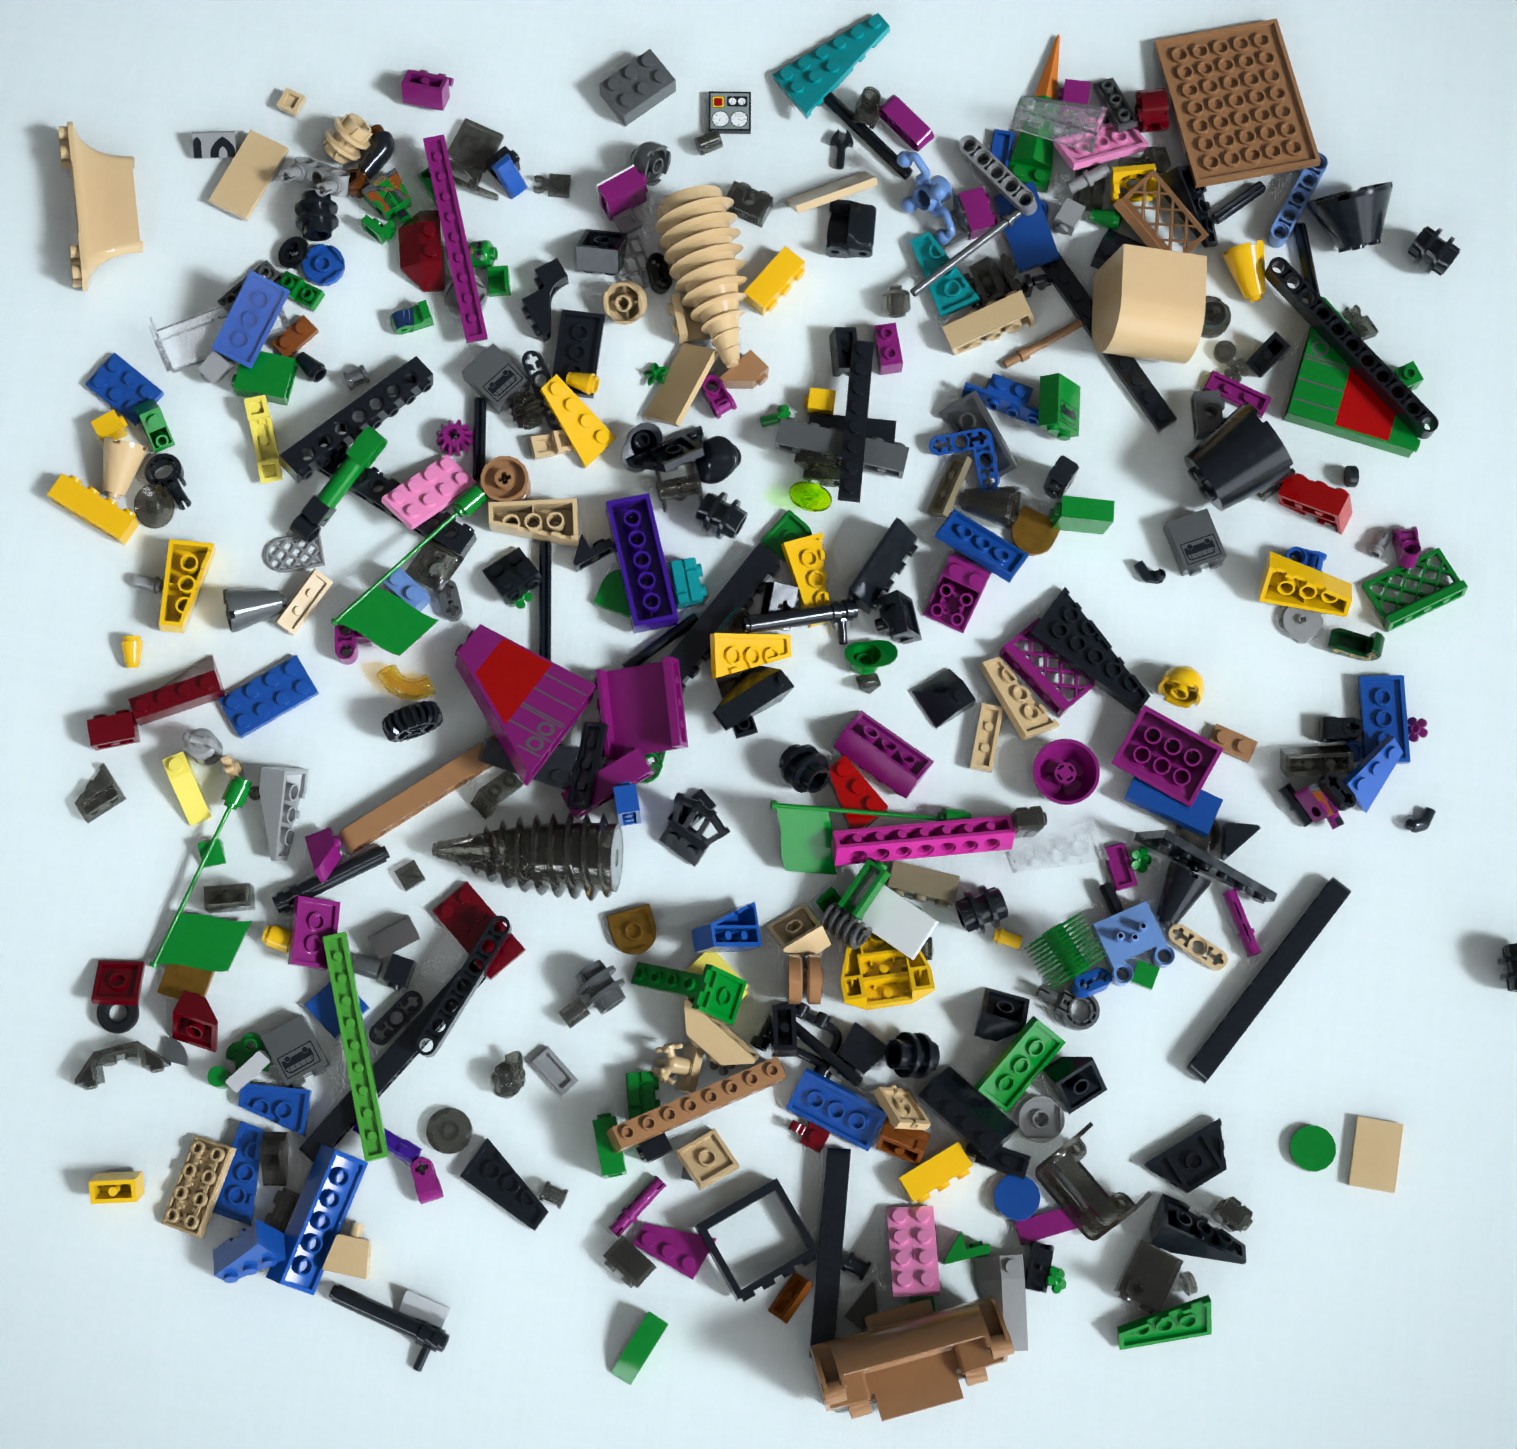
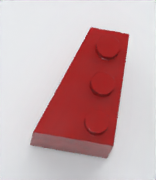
M845 755L829 767L831 770L829 782L840 808L887 812L888 805ZM842 813L849 829L867 828L881 817Z

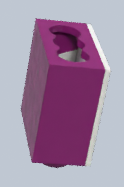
M634 164L596 185L598 203L610 221L613 220L612 217L630 207L634 209L647 201V179L642 171L638 172Z

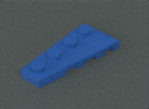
M242 1121L240 1122L231 1146L236 1148V1152L213 1213L252 1226L251 1221H253L264 1129Z

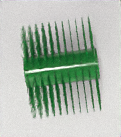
M1082 912L1064 921V923H1059L1024 948L1027 949L1041 940V943L1027 952L1029 953L1047 942V945L1041 947L1029 958L1047 949V951L1035 957L1031 961L1033 962L1052 950L1051 954L1045 956L1035 965L1055 955V957L1045 962L1038 969L1053 962L1055 959L1058 961L1040 973L1060 963V965L1043 977L1061 967L1063 968L1062 970L1056 972L1046 981L1064 971L1066 973L1056 978L1050 984L1062 979L1066 975L1068 977L1051 989L1056 988L1069 979L1077 977L1088 970L1089 966L1107 955L1105 954L1087 964V962L1104 951L1096 953L1087 960L1084 959L1102 947L1099 946L1082 956L1083 953L1100 941L1081 952L1079 951L1097 937L1078 948L1076 947L1095 933L1074 944L1075 941L1092 929L1074 939L1071 938L1081 933L1089 925L1069 936L1071 932L1087 922L1084 921L1070 930V927L1084 918L1082 917L1070 923Z

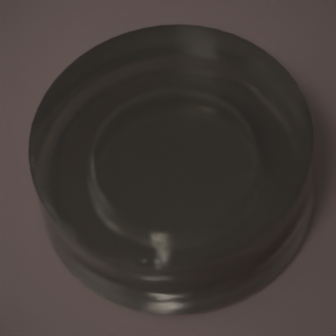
M1220 341L1216 344L1213 355L1218 362L1229 363L1236 354V347L1230 341Z

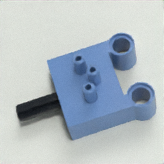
M1108 882L1101 885L1099 890L1112 916L1094 923L1090 928L1095 933L1094 937H1097L1096 941H1100L1098 945L1102 946L1100 947L1101 951L1104 950L1102 954H1107L1104 958L1111 971L1113 984L1116 986L1128 984L1132 980L1134 972L1130 965L1123 962L1151 950L1154 951L1151 955L1154 966L1158 968L1169 966L1175 959V953L1167 945L1148 902L1145 901L1124 910L1112 884ZM1158 952H1165L1168 955V961H1160ZM1117 970H1124L1127 973V979L1120 980L1116 974Z

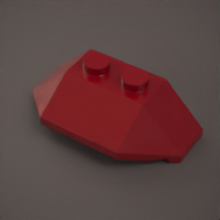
M438 210L419 211L399 228L400 269L423 292L444 291L443 231Z

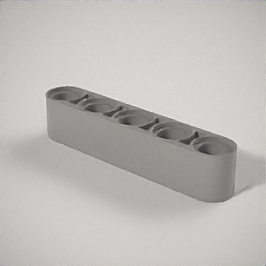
M967 135L961 138L959 148L964 159L1016 209H1019L1021 214L1025 216L1034 214L1038 206L1032 191L974 136ZM974 146L972 150L966 151L968 147ZM988 160L987 163L980 164L981 161ZM997 173H1002L1000 177L994 178ZM1016 187L1014 191H1008L1009 188ZM1031 200L1029 204L1022 205L1024 201Z

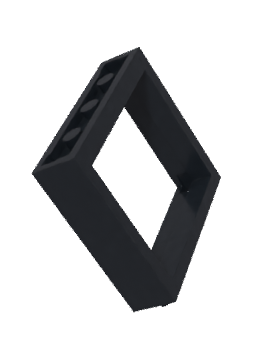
M777 1178L695 1226L697 1233L736 1301L742 1298L743 1302L754 1297L756 1295L754 1290L761 1286L763 1290L776 1284L774 1280L776 1277L782 1275L786 1278L796 1272L795 1266L800 1263L804 1266L816 1260L814 1255L819 1253ZM775 1191L808 1251L741 1290L708 1230Z

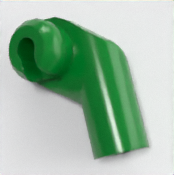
M780 405L777 408V413L761 416L760 422L762 427L778 424L781 418L786 419L790 417L789 407L787 405Z

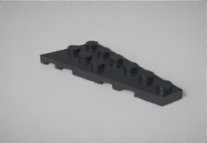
M1064 587L1028 636L1137 715L1149 699L1150 694L1136 676L1130 674L1124 666L1125 662L1121 657L1115 655L1111 649V644L1093 621L1087 619L1081 611L1082 607L1078 602L1075 603L1069 596L1070 592Z
M1168 830L1136 833L1134 841L1160 852L1174 861L1187 865L1186 868L1193 872L1206 874L1241 893L1250 895L1258 903L1274 902L1276 899V892Z

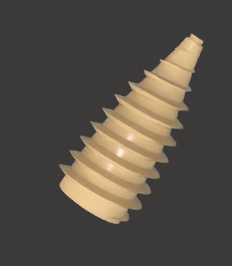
M712 185L694 186L674 192L659 203V208L656 211V216L659 220L655 225V230L658 234L662 235L659 241L661 248L667 250L664 260L672 265L669 275L673 279L678 280L675 290L685 295L682 299V305L686 308L694 309L690 315L691 319L703 323L701 331L710 336L711 344L715 346L726 368H732L739 365V330L742 329L739 327V317L745 313V311L739 309V302L747 297V294L738 292V287L744 284L747 278L737 275V271L742 269L746 262L735 259V256L744 247L741 244L733 243V240L741 234V231L737 228H730V225L737 220L738 216L735 213L727 212L733 206L734 200L729 197H723L721 188Z

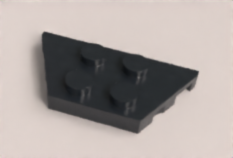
M698 426L627 458L629 466L660 472H672L677 470L679 466L695 462L697 458L704 456V433L702 426Z
M1221 1119L1215 1120L1143 1165L1184 1193L1191 1192L1227 1170Z

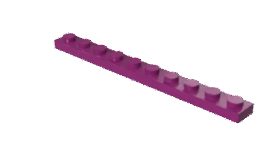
M443 134L423 138L466 343L487 340L486 327L445 137Z

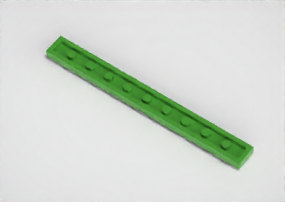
M341 932L324 936L323 943L364 1159L366 1163L388 1158L389 1152L347 933Z

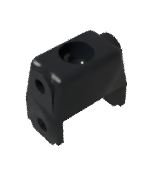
M838 199L830 202L829 211L832 214L828 224L825 254L834 258L871 257L873 255L876 207L851 200Z

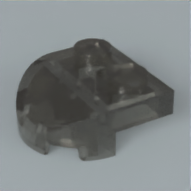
M806 451L805 454L796 453L794 462L804 469L802 477L808 482L818 480L821 486L839 487L841 460L837 458L836 454L831 452L816 454L810 451Z

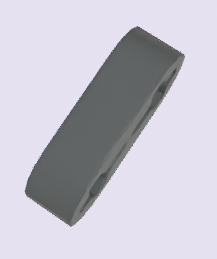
M444 579L437 586L441 609L448 621L455 622L463 615L458 588L454 581ZM447 585L452 589L450 590L451 598H447L446 593L442 592ZM449 603H453L454 608L459 609L455 611L456 615L451 616L450 612L447 613V611H450Z

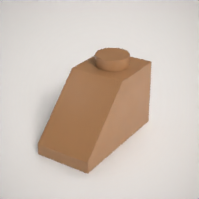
M750 349L738 361V366L728 369L719 378L725 388L753 389L757 385L761 386L768 379L769 367Z

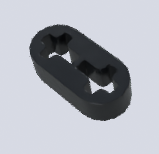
M652 253L645 263L650 285L655 293L665 294L672 285L669 267L662 254ZM654 260L657 264H660L658 268L656 264H652Z
M1328 772L1319 777L1318 785L1320 790L1337 809L1346 811L1355 806V794L1336 773Z

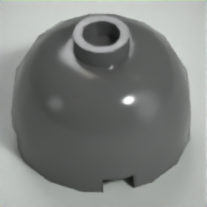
M644 142L631 154V165L634 164L638 172H643L647 179L646 185L655 186L660 183L661 179L658 178L662 173L666 175L671 162V153L666 149L668 147L658 142Z

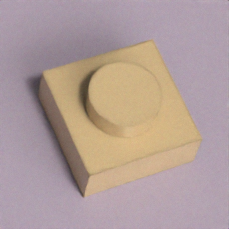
M286 87L276 106L278 109L297 117L306 101V97Z

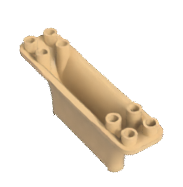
M70 121L67 122V126H58L61 168H70L71 180H73L79 245H70L73 287H82V291H88L91 277L101 264L117 256L143 252V241H140L133 175L135 159L133 156L105 154L89 147L78 136L73 122Z

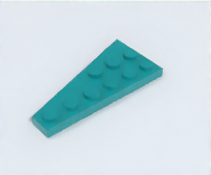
M877 13L773 73V80L803 116L808 119L812 115L811 111L824 102L826 95L829 92H833L853 71V67L858 62L863 61L866 57L865 54L871 48H875L890 32V26Z

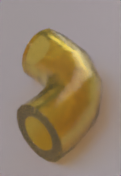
M395 664L381 669L376 674L385 689L401 699L420 700L436 694L427 674L417 678H407L402 675Z

